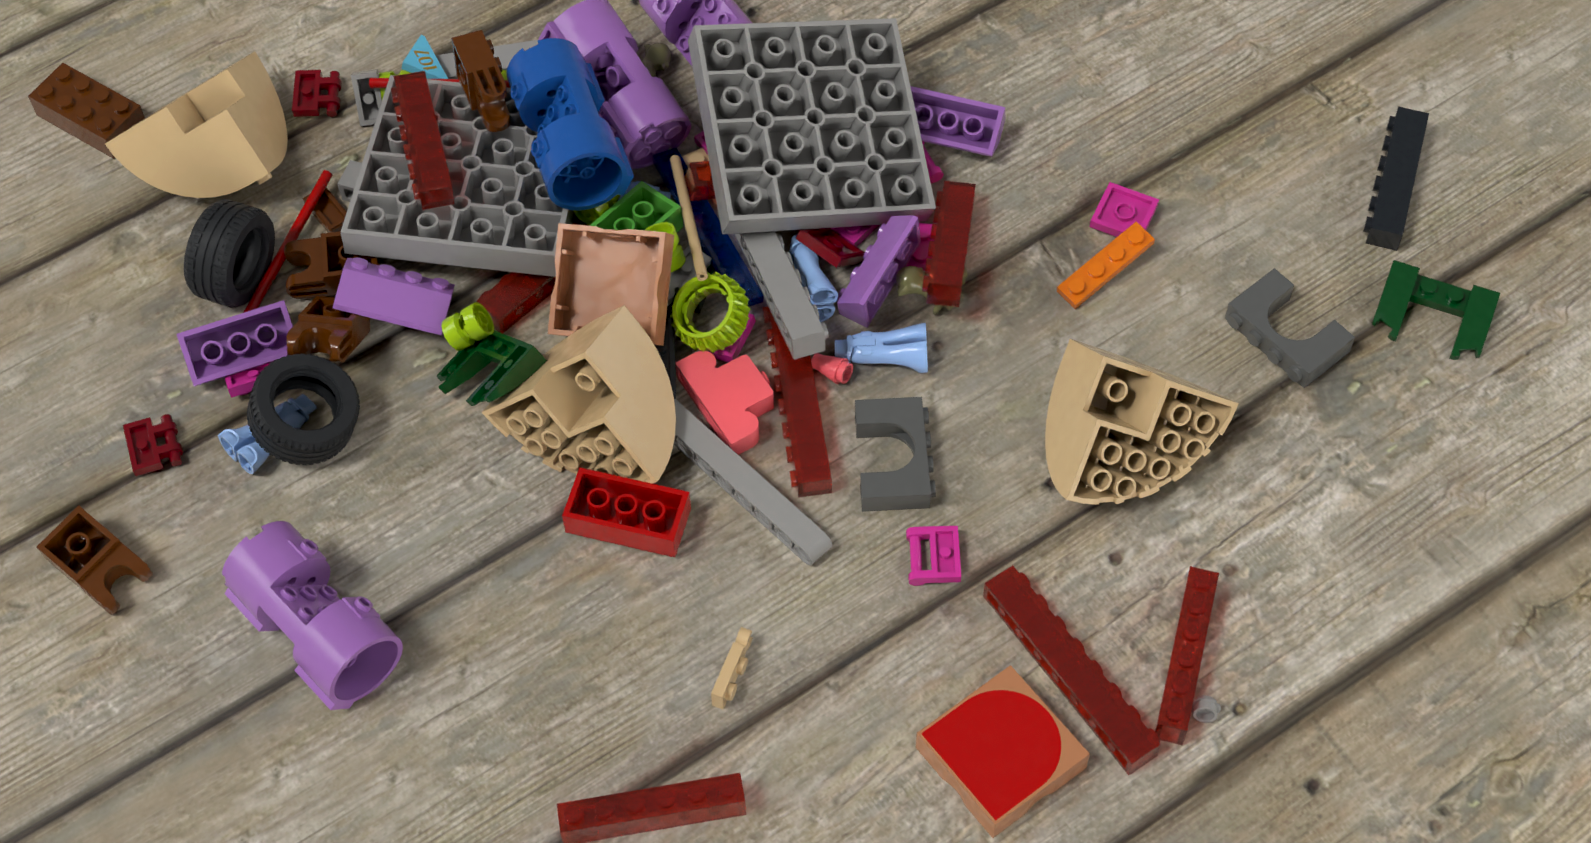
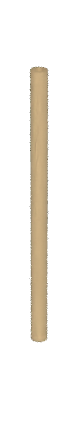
M673 155L670 158V163L697 279L704 281L708 278L681 159L678 155Z

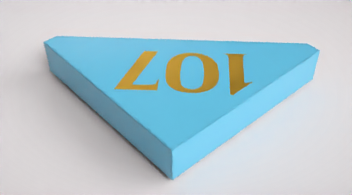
M421 35L404 59L401 69L425 79H448L427 39Z

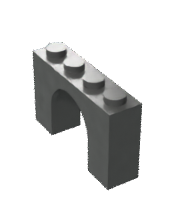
M1274 268L1228 304L1225 319L1232 328L1240 331L1251 345L1258 347L1266 354L1273 364H1277L1282 368L1292 381L1299 383L1305 388L1350 352L1355 337L1336 320H1333L1313 337L1305 340H1292L1279 335L1271 327L1268 317L1290 300L1294 284Z
M922 397L855 400L856 438H896L904 442L913 453L911 461L901 469L889 472L860 473L862 512L930 508L931 497H936L935 480H930L929 473L934 471L933 456H927V448H931L930 431H925V424H929L928 407H923Z

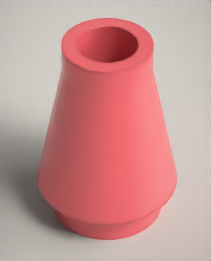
M816 353L812 357L811 368L819 371L835 384H846L850 380L853 373V364L849 363L847 358L822 355L820 353Z

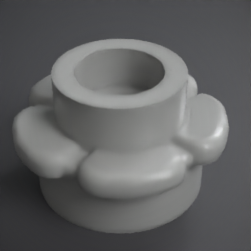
M1208 695L1200 696L1191 703L1193 717L1199 722H1213L1221 711L1220 704Z

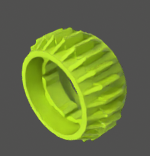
M707 272L708 278L706 280L699 281L696 276L688 280L680 288L671 306L672 314L670 317L673 318L671 325L676 329L675 334L681 338L683 343L695 351L698 349L702 352L710 350L712 353H715L719 349L724 350V348L733 345L740 338L750 319L748 313L751 308L748 306L749 298L745 296L746 291L733 278L731 279L726 274L721 276L718 272L714 274ZM712 293L723 294L729 303L728 312L724 320L709 332L698 331L692 322L693 314L698 304Z

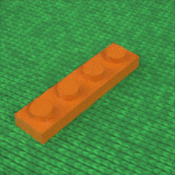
M1133 223L1057 286V292L1074 309L1078 308L1154 244L1155 239L1139 223Z

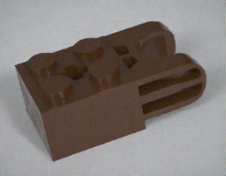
M482 30L452 37L456 75L472 111L478 109L488 131L499 132L506 130L510 127V114L505 102L507 88L501 74L503 70L500 59L493 56L494 48L490 39L486 40Z
M341 231L321 233V237L290 241L284 248L287 261L291 265L308 266V268L288 277L286 292L294 299L336 295L347 258H363L368 263L381 265L380 257L346 254Z
M316 296L298 315V322L287 333V355L327 353L330 355L329 361L344 362L370 332V318L333 309L334 297Z
M79 505L36 546L48 562L110 615H113L120 608V604L111 593L112 584L116 579L124 575H131L145 582L153 575L151 569L141 558Z

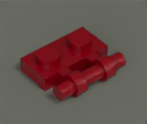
M296 70L292 102L293 116H319L320 108H327V115L335 117L337 110L340 108V98L338 97V93L342 88L340 73L338 71H331L330 77H323L321 70ZM321 90H328V95H321Z
M170 414L161 416V424L153 425L150 417L123 425L132 470L135 476L163 469L162 459L167 457L170 458L172 466L182 464L181 455L183 450L176 437L178 434L177 424L173 422ZM164 437L166 444L158 446L157 438Z

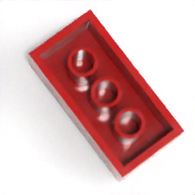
M579 467L562 514L565 533L676 557L691 511L690 492Z

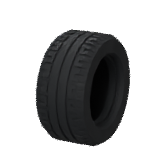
M231 199L216 201L203 211L191 231L184 256L185 281L195 296L230 308L242 306L250 301L270 266L274 254L275 230L273 222L267 213L262 209Z
M311 354L283 356L266 366L256 378L247 408L248 426H250V432H252V436L259 443V446L264 448V451L269 453V455L275 456L276 459L295 465L319 464L336 456L349 442L359 416V394L350 376L340 366H337V364L332 363L328 359ZM305 389L313 391L328 403L332 411L333 420L320 429L306 431L293 428L277 414L273 401L278 395L287 390Z

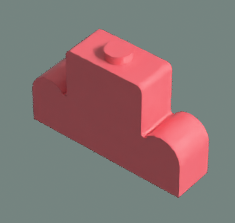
M698 351L675 362L677 379L716 436L738 455L757 445L759 441V421L757 417L774 408L773 390L769 386L770 381L765 372L759 371L748 355H742L718 368L715 356L708 351Z

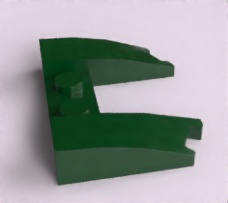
M1393 260L1372 325L1376 326L1380 320L1392 329L1388 338L1396 342L1409 301L1462 318L1449 359L1458 360L1460 357L1459 351L1475 350V358H1479L1500 293L1477 285H1473L1470 291L1419 275L1420 268Z
M494 330L486 338L480 341L475 340L473 345L457 352L437 374V378L440 381H445L439 385V389L444 394L449 393L475 376L492 361L499 365L466 400L470 406H475L485 401L489 403L518 387L531 377L547 360L533 345Z

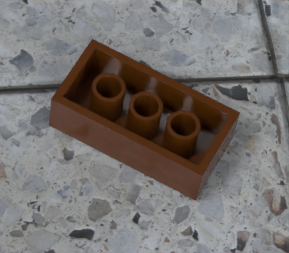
M61 63L28 95L38 117L113 159L115 157L105 143L145 119L139 104L65 63Z

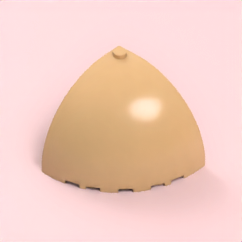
M254 51L111 139L105 145L125 168L144 182L171 194L184 197L211 198L236 192L255 181L260 185L273 177L270 172L283 161L288 140L286 121L279 97L263 63Z
M625 305L595 319L543 354L547 361L531 377L512 391L490 402L482 411V414L505 437L510 434L523 444L521 450L527 454L530 452L533 455L544 458L542 463L554 470L562 472L566 469L576 475L579 467L651 484L658 482L669 462L675 438V403L665 365L650 337Z
M1069 339L1054 381L1046 419V460L1052 482L1060 495L1066 500L1083 504L1099 505V503L1104 502L1119 504L1124 503L1126 499L1143 498L1160 491L1159 487L1164 486L1170 481L1176 482L1192 470L1191 466L1201 456L1205 457L1211 451L1208 448L1219 434L1223 435L1239 403L1164 371Z

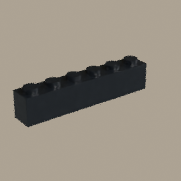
M1398 106L1395 116L1389 117L1386 131L1390 132V136L1385 135L1382 145V151H1386L1385 156H1380L1377 171H1381V176L1376 175L1372 189L1377 194L1376 196H1371L1368 211L1372 212V216H1367L1363 232L1368 233L1366 244L1395 251L1399 248L1404 233L1429 113Z

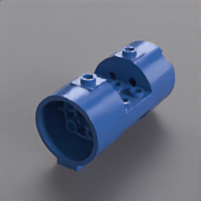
M560 38L538 40V45L526 51L523 48L519 50L507 67V80L511 89V97L515 101L523 123L531 130L537 132V138L531 145V153L536 160L551 201L567 210H587L608 202L616 195H624L634 178V174L620 138L614 137L608 122L598 114L605 99L591 63H586L577 45Z

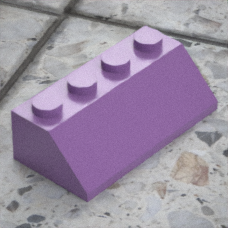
M910 86L922 141L985 156H993L999 144L1006 119L1005 107Z
M914 215L891 216L887 224L883 223L877 233L876 242L874 245L868 246L864 253V261L860 267L856 266L850 276L849 285L846 289L842 288L838 294L836 302L840 315L868 328L896 283L895 277L897 272L906 267L921 243L918 217Z
M347 258L333 309L442 335L441 324L447 318L455 284H451L442 278L431 279L423 277L420 273L414 271L403 272L395 270L394 267L386 264H371L363 258Z
M283 300L177 333L193 386L195 387L274 362V360L280 359L283 356L286 357V336L293 327L287 305Z

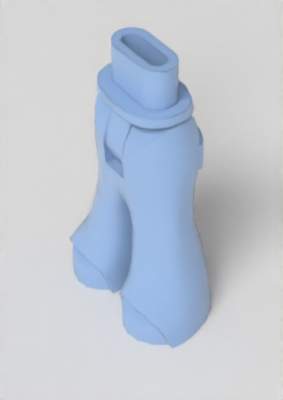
M794 235L791 239L789 253L794 268L798 269L800 273L802 287H807L810 294L811 305H816L819 312V321L823 322L834 314L835 306L833 303L838 300V292L820 269L817 254L796 239L797 235Z
M926 323L892 331H861V333L852 336L848 335L845 340H835V357L847 358L849 363L852 361L857 364L902 365L918 373H927Z
M301 394L296 399L289 398L275 407V411L280 418L297 429H300L309 420V414L317 409L316 405L304 394ZM245 425L237 429H225L222 431L218 438L224 450L235 462L239 460L241 467L249 474L257 471L268 458L269 453H266L264 448H261L259 443L255 441L252 432H250V426Z

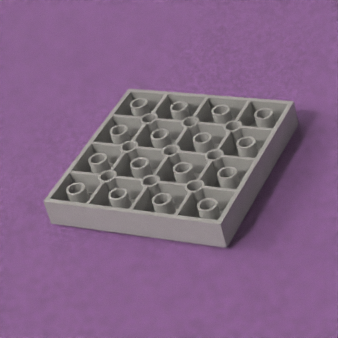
M896 18L694 25L688 39L722 234L882 225L883 223L887 224L891 216L907 215L918 217L919 222H927L936 206Z
M390 75L341 229L345 253L556 277L555 252L558 223L572 224L574 212L573 210L557 206L549 198L540 170L531 153V145L537 138V132L531 130L523 123L515 101L511 97V89L507 88V98H505L510 114V127L503 131L490 132L486 129L478 109L472 111L459 82Z

